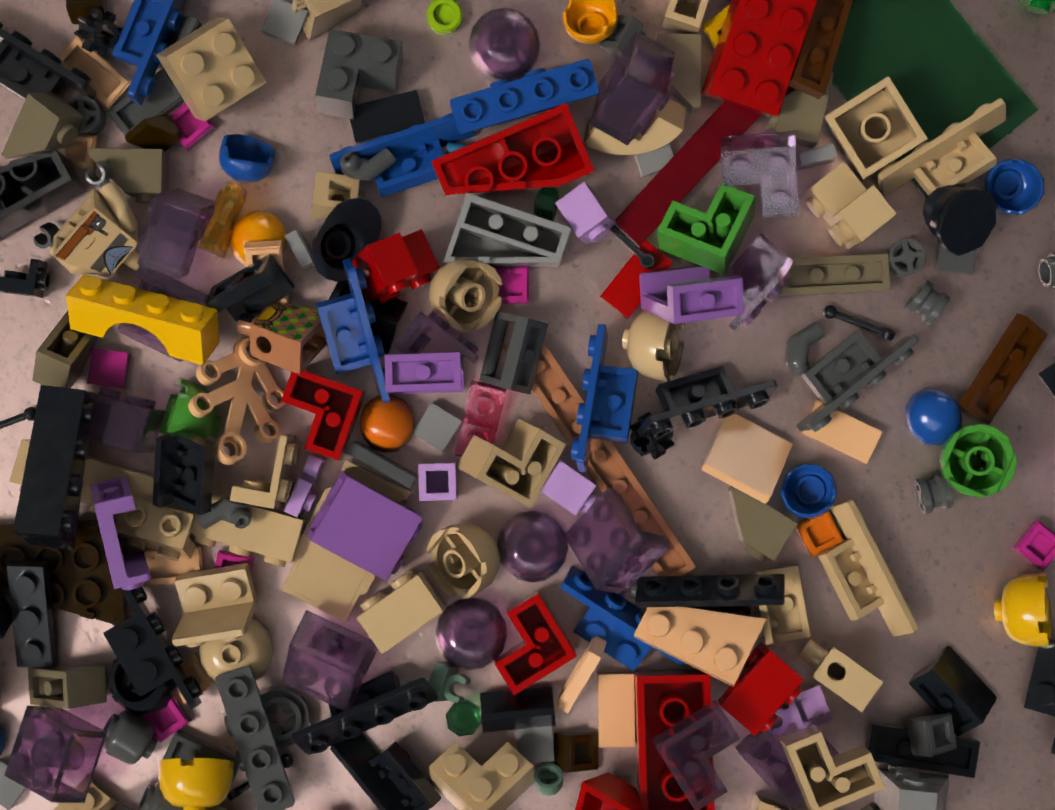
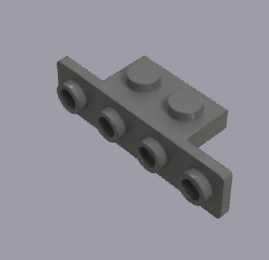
M860 330L850 334L801 374V377L822 404L796 425L800 431L812 429L816 432L832 420L829 416L830 413L838 407L841 409L847 408L859 398V395L856 393L866 384L868 387H871L887 375L884 369L893 362L898 365L914 353L911 347L919 342L917 336L911 335L902 338L883 355L879 356Z
M247 665L217 675L215 681L226 711V716L224 717L225 725L230 737L234 736L238 748L236 750L237 762L241 771L246 772L257 809L283 810L292 807L295 799L251 666Z

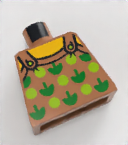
M274 302L259 316L243 312L237 322V332L250 336V353L253 357L300 374L327 345L317 308Z

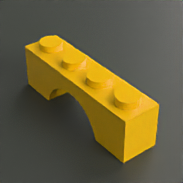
M83 274L66 294L71 330L104 338L115 324H134L155 335L164 345L169 356L200 365L205 364L219 345L217 309Z

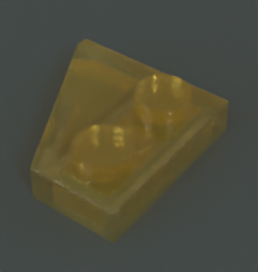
M228 182L225 189H220L214 204L215 211L198 248L210 255L225 259L232 230L238 220L247 191L242 186Z

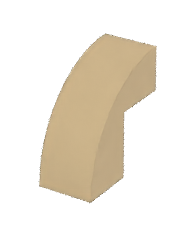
M661 94L645 116L641 118L605 98L587 122L583 144L591 149L616 155H635L656 150L670 143L684 130L686 107Z

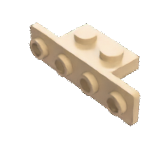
M999 98L993 103L983 104L969 118L961 123L956 122L948 126L942 135L930 142L919 144L910 155L902 160L887 164L881 173L878 174L879 191L883 196H886L914 178L929 195L939 187L948 185L962 187L996 166L997 158L979 137L1006 120V103L1002 98Z
M853 500L833 505L829 513L844 541L820 554L818 558L850 620H858L878 608L894 637L914 633L918 630V626L914 620L913 612L898 589L897 581L889 571L880 553L879 545L873 540L864 522L862 512L857 508Z

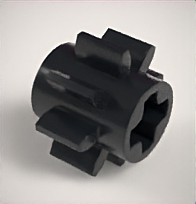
M92 7L91 14L85 17L78 16L80 21L79 30L75 31L74 35L85 39L82 43L83 49L89 52L96 49L98 53L105 56L107 55V49L112 48L118 42L122 27L113 24L116 19L115 14L109 11L102 14L101 10Z
M647 412L630 426L631 431H633L630 435V443L640 456L651 453L655 460L664 455L666 450L674 446L675 443L671 440L674 431L659 438H654L653 435L640 438L638 429L647 417L652 416L650 412Z

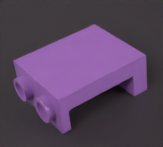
M700 265L642 272L639 275L641 309L650 311L652 314L673 324L744 315L742 277L729 276L710 279V269Z
M460 352L384 355L386 393L419 394L464 391L463 355Z
M341 471L305 534L313 543L387 581L390 574L394 575L400 569L404 560L402 553L408 543H413L419 536L422 529L420 522L423 517L415 510L408 509L359 482L350 474Z
M127 476L89 484L114 589L122 587L123 590H132L143 586L145 581L151 580L144 551L122 555L113 519L114 514L135 510Z

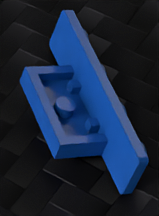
M134 0L112 56L119 61L138 67L127 92L129 98L137 105L142 106L145 97L149 98L153 93L156 84L154 75L158 65L161 64L156 55L169 47L168 41L172 32H176L179 29L183 19V11L181 10L185 0Z
M585 59L548 71L545 68L535 69L524 74V78L511 81L510 78L501 79L491 83L490 88L451 99L450 105L458 133L460 135L468 134L553 109L565 103L570 104L597 96L599 88L591 61Z
M450 113L442 118L423 124H416L408 129L389 135H382L362 144L345 147L340 151L331 153L329 157L335 173L345 175L340 165V159L345 153L354 152L360 158L371 159L382 149L387 148L395 157L396 163L375 179L381 197L438 179L431 161L444 156L441 147L446 146L448 142L455 143L473 137L475 133L471 132L460 135L453 113Z
M350 258L342 261L351 293L316 303L333 368L336 374L371 365L377 391L383 403L390 402L389 393H386L385 368L381 367L379 357L385 355L379 334L373 336L370 324L376 322L371 302H364L361 290L367 289L366 280L362 268H355Z
M598 324L597 334L590 335L588 356L593 357L591 369L585 368L582 384V389L587 391L585 403H579L577 412V425H582L580 438L574 437L571 449V459L576 460L580 472L587 471L592 439L628 443L638 371L630 368L604 366L608 340L605 324Z
M571 566L560 588L589 606L577 623L573 633L588 642L595 636L607 641L604 652L635 671L650 649L654 648L634 638V633L646 610L636 607V605L625 599L621 593L611 590L598 582L590 573ZM654 648L655 650L659 651L660 653L670 658L677 664L681 666L685 664L684 662Z

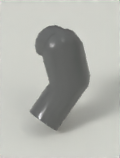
M387 148L382 149L371 159L360 158L354 152L345 153L340 159L342 172L347 177L364 181L376 179L396 163L395 157Z
M816 322L802 329L787 341L785 363L794 374L800 375L809 368L810 363L807 361L809 346L825 337L822 329Z
M227 497L211 504V512L203 515L196 514L198 522L204 529L209 528L220 520L234 524L236 528L243 529L251 523L252 511L246 504L230 501V498Z

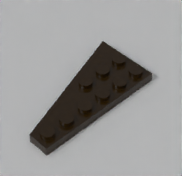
M98 520L78 521L74 550L30 545L13 532L14 524L0 525V590L3 595L10 597L7 565L12 560L48 561L52 609H60L78 614L84 618L100 620L113 626L127 619L126 597L120 588L114 589ZM118 536L121 553L124 555V540Z

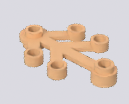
M243 336L237 340L232 354L217 361L208 360L196 370L198 381L207 386L215 383L222 373L239 367L237 379L207 394H196L190 399L188 404L189 411L193 416L203 418L213 410V407L232 399L224 434L215 441V458L225 465L235 464L247 452L246 442L240 436L246 407L257 424L254 429V435L259 442L270 443L278 437L280 432L278 424L270 418L266 409L277 411L284 406L285 403L281 402L284 391L277 386L265 365L266 362L255 357L251 358L247 354L246 350L250 352V336ZM205 368L212 372L213 378L206 375ZM253 375H255L265 392L261 400L252 386ZM270 394L277 398L278 404L271 400ZM197 400L204 402L205 410H201L197 406ZM263 426L270 430L271 436L264 433ZM223 446L227 447L230 450V456L226 454V452L223 449Z

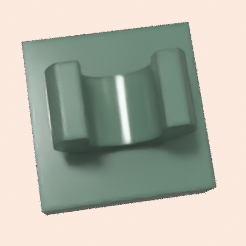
M448 661L436 662L429 679L430 685L438 694V700L435 702L448 700L454 703L463 702L464 697L454 692V684L457 681L461 684H470L471 680L464 674H458L460 666Z

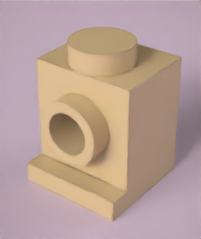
M316 171L310 220L327 218L329 213L341 201L352 198L365 200V191H359L360 180L351 179L346 175Z

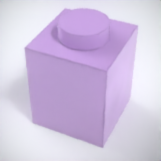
M585 182L555 202L576 236L586 244L601 241L608 236L611 231L610 228L616 224L594 189Z
M561 460L556 464L541 490L542 493L575 516L579 510L586 513L597 497V494L592 492L596 485Z
M457 462L418 464L419 501L458 499Z

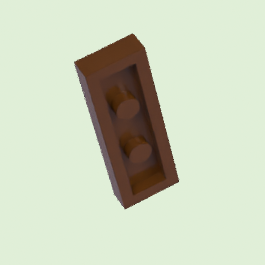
M817 0L788 85L789 87L817 99L825 95L853 0Z
M1017 313L962 397L959 405L980 422L990 425L1048 334L1030 318Z

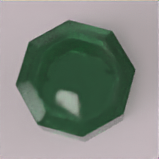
M543 187L538 190L533 206L535 216L554 222L558 208L555 202L559 200V191L556 188Z
M464 699L463 702H453L446 712L448 729L459 737L474 734L481 724L479 706L469 699Z

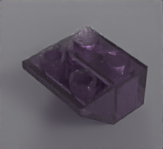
M306 610L290 642L282 682L343 711L348 710L378 648L371 639Z

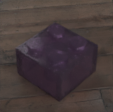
M637 31L600 81L599 94L596 97L590 125L626 145H629L637 134L642 136L650 125L651 115L656 109L659 111L663 110L670 99L671 91L668 90V87L676 71L672 68L675 52Z
M27 705L4 776L51 803H85L107 732L62 708Z

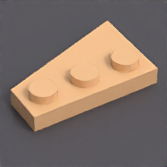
M647 607L634 633V638L734 687L766 619L688 607Z

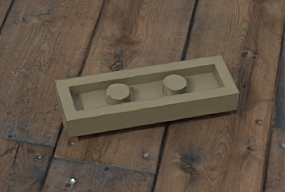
M888 254L779 259V296L890 290Z

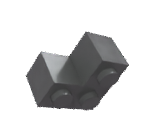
M330 29L315 94L318 113L354 120L361 87L396 93L403 63L402 41Z

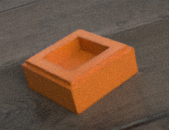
M829 511L817 518H806L797 523L795 528L812 558L844 541Z

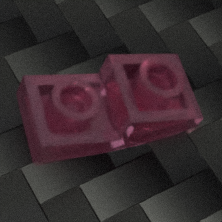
M471 381L455 456L462 457L473 435L494 445L507 389L480 381Z

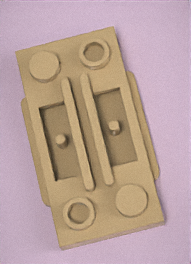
M349 460L345 461L341 471L355 477L359 482L403 506L406 505L412 491ZM326 488L298 543L294 557L295 563L281 591L346 623L360 595L368 592L375 575L313 543L305 534L331 488Z

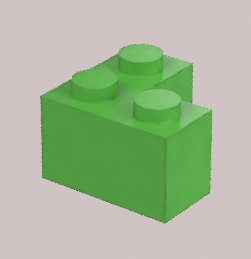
M721 183L707 213L672 201L657 230L659 249L726 276L755 216V195Z

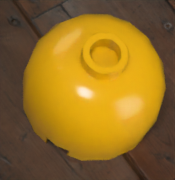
M1031 573L1015 577L1004 587L1002 599L994 601L995 621H1002L1005 633L1012 640L1022 645L1050 647L1051 602L1048 595H1045V588H1049L1048 575L1046 573Z
M181 758L160 760L158 775L160 790L164 798L171 805L182 807L183 810H206V808L217 806L226 799L231 790L234 762L215 758H193V760L182 761V764Z

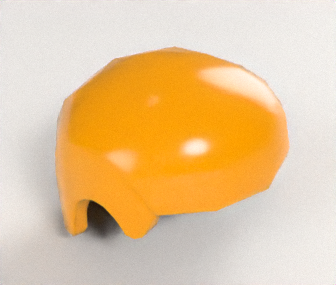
M569 0L566 10L563 11L565 29L569 36L579 43L598 44L613 34L617 26L618 9L615 0Z
M253 211L241 217L236 222L231 233L230 245L234 256L246 266L245 242L282 240L284 252L287 241L284 224L274 214L266 211Z

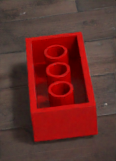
M731 0L701 94L767 117H778L817 0Z
M698 669L634 671L637 791L643 810H715L711 676Z

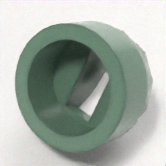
M545 763L537 767L534 772V784L537 791L542 795L552 796L561 790L563 772L559 766Z

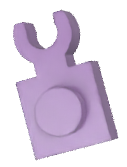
M313 454L309 455L301 477L298 478L284 512L295 517L302 516L304 511L310 513L318 496V493L313 491L316 485L315 482L324 466L325 459Z
M820 684L803 689L797 698L788 704V707H780L775 714L781 716L782 723L777 727H773L771 732L772 735H780L788 729L789 724L794 722L799 731L813 724L817 726L833 720Z

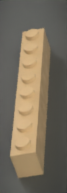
M30 439L21 440L9 481L19 484V491H21ZM88 456L85 461L80 502L90 505L89 511L96 513L89 484L127 476L132 497L153 503L154 474ZM212 491V504L221 498H230V496ZM175 503L165 506L193 514L195 520L190 534L195 535V542L215 547L216 541L230 545V552L250 557L251 552L265 555L264 562L285 567L286 562H294L298 543L305 531L308 520L272 508L246 504L252 511L251 523L246 528L239 529L234 524L220 520L209 528L204 529L198 522L196 513Z

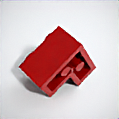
M422 229L403 237L399 232L369 244L351 261L355 268H362L367 289L361 291L366 302L379 299L381 304L397 298L401 295L400 292L409 287L414 291L430 284L431 276L440 268Z
M303 370L300 374L291 372L281 402L315 413L304 449L340 461L345 456L366 392Z
M538 590L507 608V615L522 637L523 642L495 658V666L513 695H516L576 658L577 655Z
M760 642L750 653L735 686H730L717 702L755 736L760 730L763 733L766 732L775 723L778 717L775 713L784 702L790 704L797 698L802 691L800 684L804 679Z

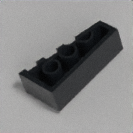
M51 149L10 161L8 165L0 167V238L85 191L71 162L58 150Z
M41 385L13 527V532L30 545L68 550L75 549L85 461L88 458L90 441L88 439L90 425H93L96 417V403H93V399L86 390Z

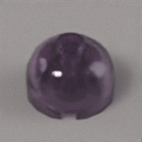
M506 7L492 9L482 15L471 29L468 42L471 61L477 71L492 81L510 78L511 81L524 77V74L531 71L535 66L540 51L539 34L530 18L519 10Z
M536 510L519 512L508 519L499 531L496 544L500 555V563L505 571L517 580L529 583L546 581L557 574L566 562L569 549L566 532L559 521L548 513Z
M476 597L459 598L450 603L438 618L435 629L437 647L442 656L456 667L466 670L484 668L495 662L504 650L507 639L506 620L499 608L486 599Z

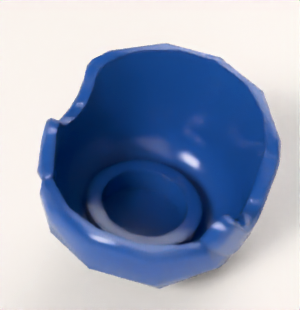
M241 134L226 135L222 140L219 151V164L222 170L233 180L242 183L259 182L269 176L272 170L274 148L266 142L251 136Z
M1012 158L1004 159L989 170L984 180V190L995 198L996 209L1004 213L1020 215L1035 208L1044 195V178L1037 167L1030 162Z
M924 388L914 393L904 409L909 431L925 445H943L947 438L962 426L961 408L957 401L950 394L939 388Z
M804 463L786 474L780 493L789 511L797 517L813 519L823 516L834 505L837 495V484L832 474L822 466Z

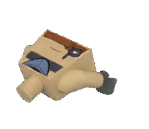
M105 161L96 162L97 167L102 173L101 178L96 175L93 169L86 171L85 178L90 184L99 185L101 189L99 191L93 189L60 229L51 222L40 226V230L46 235L39 233L34 236V244L39 248L50 247V253L73 274H98L103 277H110L122 263L135 271H139L145 264L148 254L136 247L139 242L138 221L128 200L116 182L109 181L113 173L110 164Z

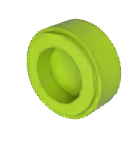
M433 0L427 8V22L435 33L450 35L460 28L463 14L456 0Z

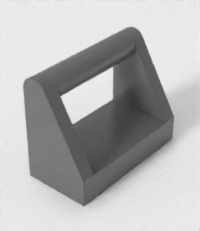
M498 311L494 319L479 381L504 389L531 394L548 323ZM508 322H513L515 325L501 379L495 378Z

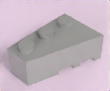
M466 193L443 263H453L457 259L465 258L478 260V262L486 263L491 267H559L571 233V227Z
M889 764L888 769L877 768L885 789L875 792L874 810H946L949 775L911 772L910 767Z

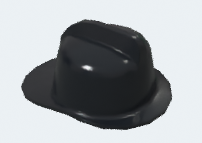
M352 198L337 204L329 213L323 225L315 232L311 250L312 262L317 272L325 279L335 282L346 281L347 276L342 260L350 258L352 261L367 245L377 242L381 232V216L378 209L372 203L361 198Z

